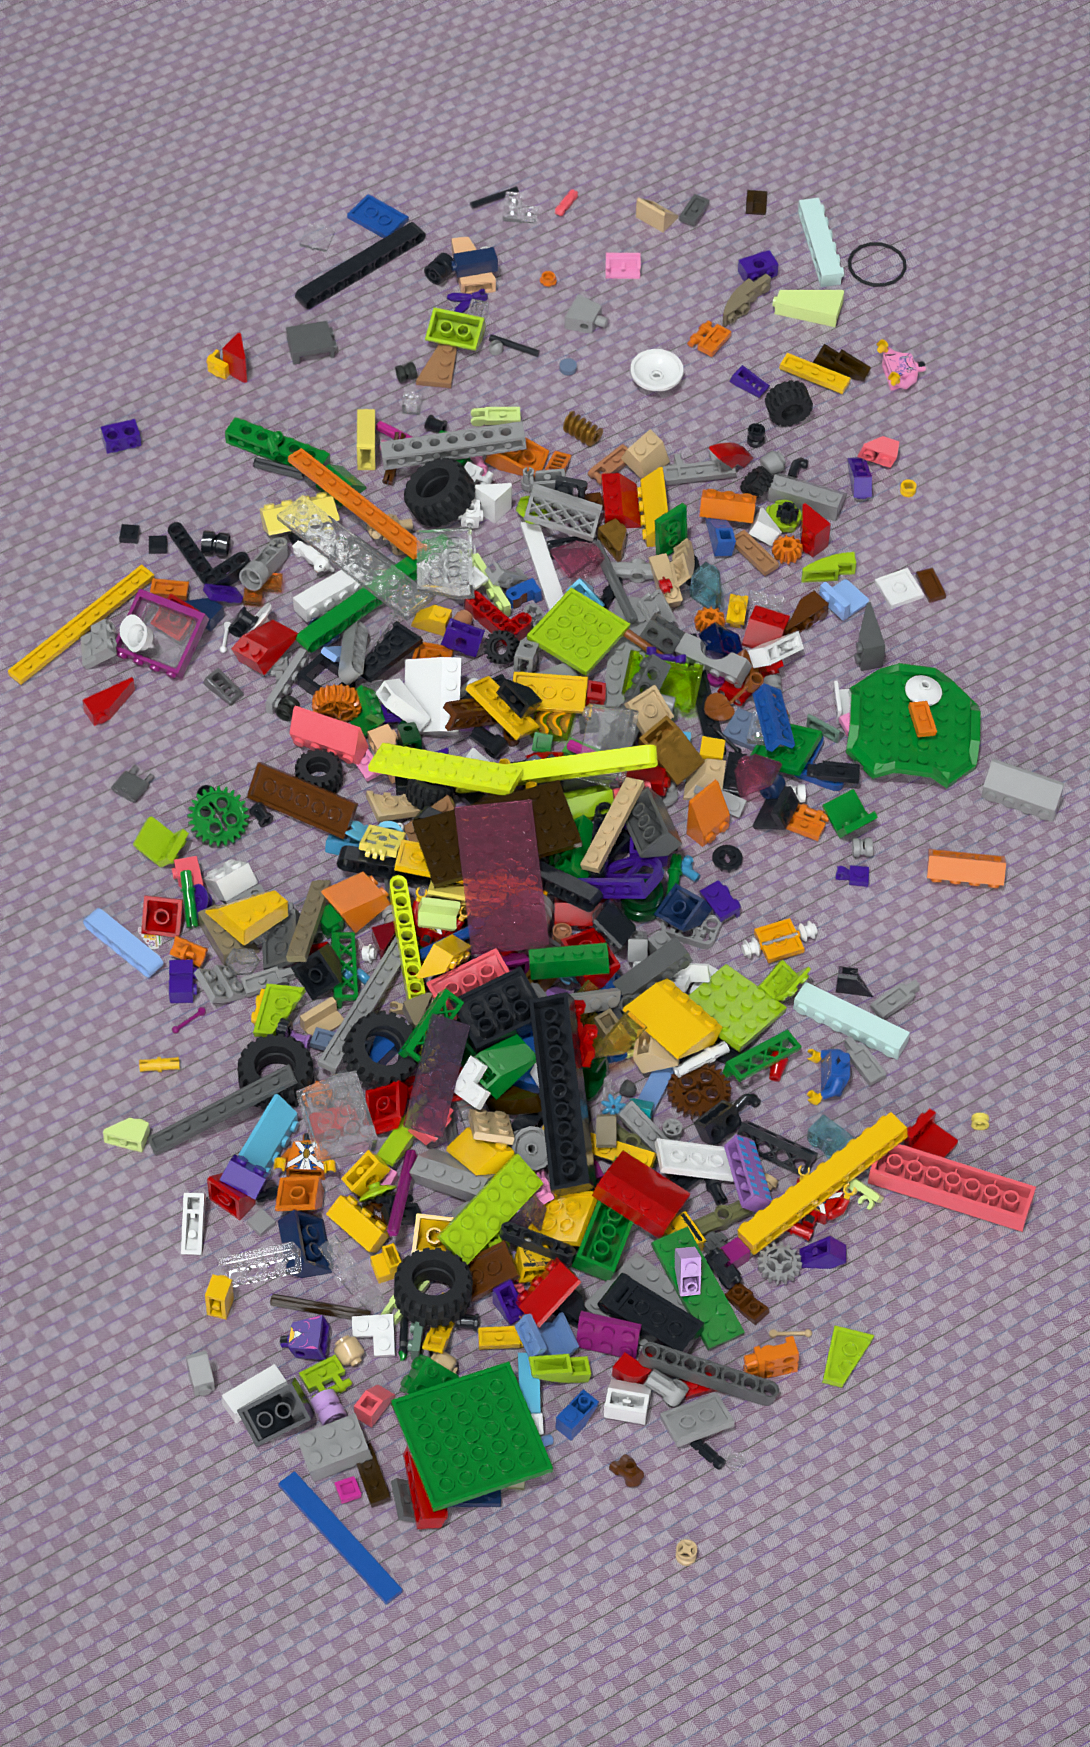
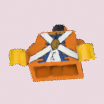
M305 1133L303 1134L302 1141H294L292 1147L287 1148L281 1157L274 1159L273 1169L282 1168V1171H285L286 1167V1177L320 1176L321 1180H325V1173L332 1170L334 1173L336 1172V1164L326 1149H322V1143L314 1142L315 1135Z

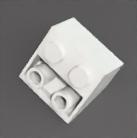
M233 859L224 862L223 867L220 869L216 868L207 873L208 876L202 878L219 900L225 902L258 883L249 863Z
M611 1379L604 1407V1418L645 1425L652 1389L643 1384Z

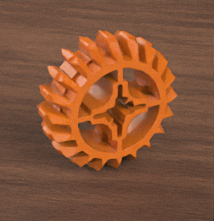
M333 684V686L326 685L325 688L320 687V690L315 691V695L312 698L313 712L348 723V720L353 721V717H358L362 710L357 691H355V688H349V685Z

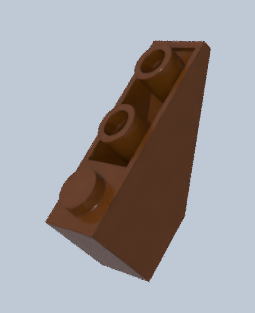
M815 590L801 598L785 629V635L796 631L801 633L805 629L811 628L817 621L823 620L828 614L829 603Z

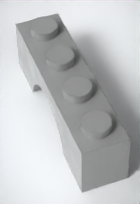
M685 632L675 650L678 656L686 654L685 664L692 663L697 669L701 671L704 669L708 670L711 675L718 678L722 676L731 684H743L752 668L748 659L732 652L722 659H710L706 657V645L703 641Z

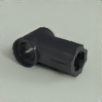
M483 726L474 727L470 735V739L483 747L485 752L493 759H496L509 746L502 736L492 734Z

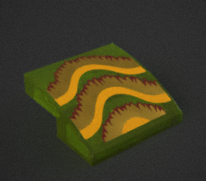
M536 710L533 720L540 726L537 732L554 734L553 742L568 741L576 713Z

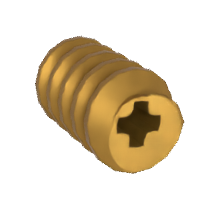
M575 411L569 412L563 423L564 432L569 433L570 436H574L577 440L586 443L590 447L595 445L603 434L602 428L597 430L598 426L596 424L592 426L591 421L586 423V418L583 417L581 419L580 414L575 416Z

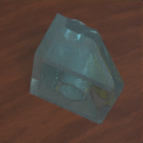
M704 562L693 572L690 597L707 609L712 606L713 609L719 608L720 610L722 593L720 571L715 566Z

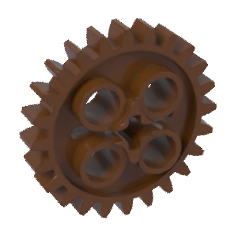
M708 1063L680 1078L676 1074H671V1080H668L667 1087L668 1101H672L671 1107H677V1113L683 1111V1117L690 1114V1118L693 1120L695 1116L701 1117L721 1100L730 1101L732 1090L730 1081L727 1080L724 1074L721 1075L722 1069L716 1071L715 1064L708 1067Z

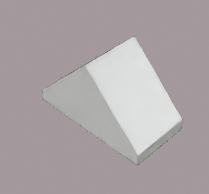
M760 508L754 517L753 523H751L749 534L773 546L774 540H777L782 532L764 508Z

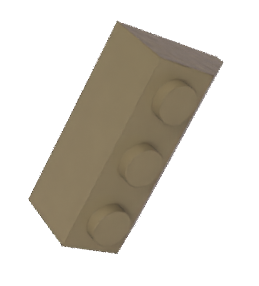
M213 905L198 912L199 926L224 966H230L260 953L253 940L245 946L242 945L205 913V910L221 905Z

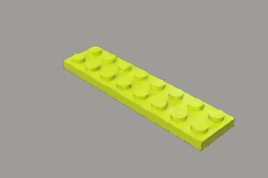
M382 743L368 765L370 772L502 796L513 793L524 774L522 767L403 747L390 743Z

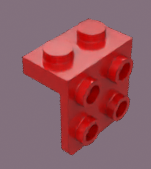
M929 1108L925 1114L921 1113L913 1126L910 1125L907 1128V1138L904 1140V1146L946 1158L957 1146L958 1140L934 1123L936 1112Z

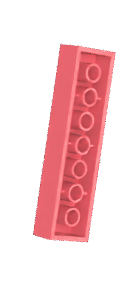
M898 1144L872 1164L868 1179L869 1184L1023 1232L1036 1190L1035 1186Z

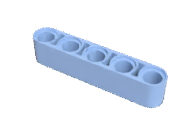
M95 909L83 920V924L92 934L144 976L149 978L164 965L158 954L102 909Z

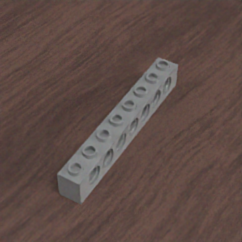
M520 421L380 442L384 470L422 465L429 461L432 462L437 458H452L456 460L526 449V439L523 422Z

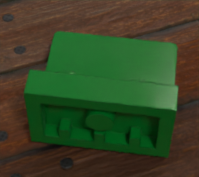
M854 789L822 805L839 838L854 832L878 818L875 811L868 814Z

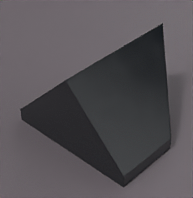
M839 966L836 993L874 997L859 975L858 968Z

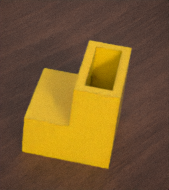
M702 736L699 754L704 760L707 758L723 760L725 740Z
M394 1243L382 1246V1253L370 1256V1263L378 1284L393 1280L397 1267L401 1263Z

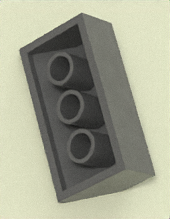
M647 786L641 792L625 824L641 858L668 856L682 844V841L662 798Z

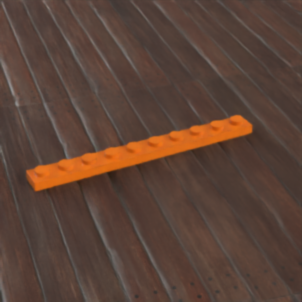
M300 448L288 456L289 463L414 560L427 551V546L305 450Z

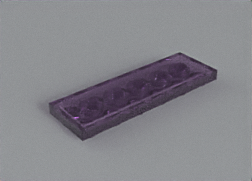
M434 1013L431 1015L403 1127L440 1139L443 1137L470 1025Z

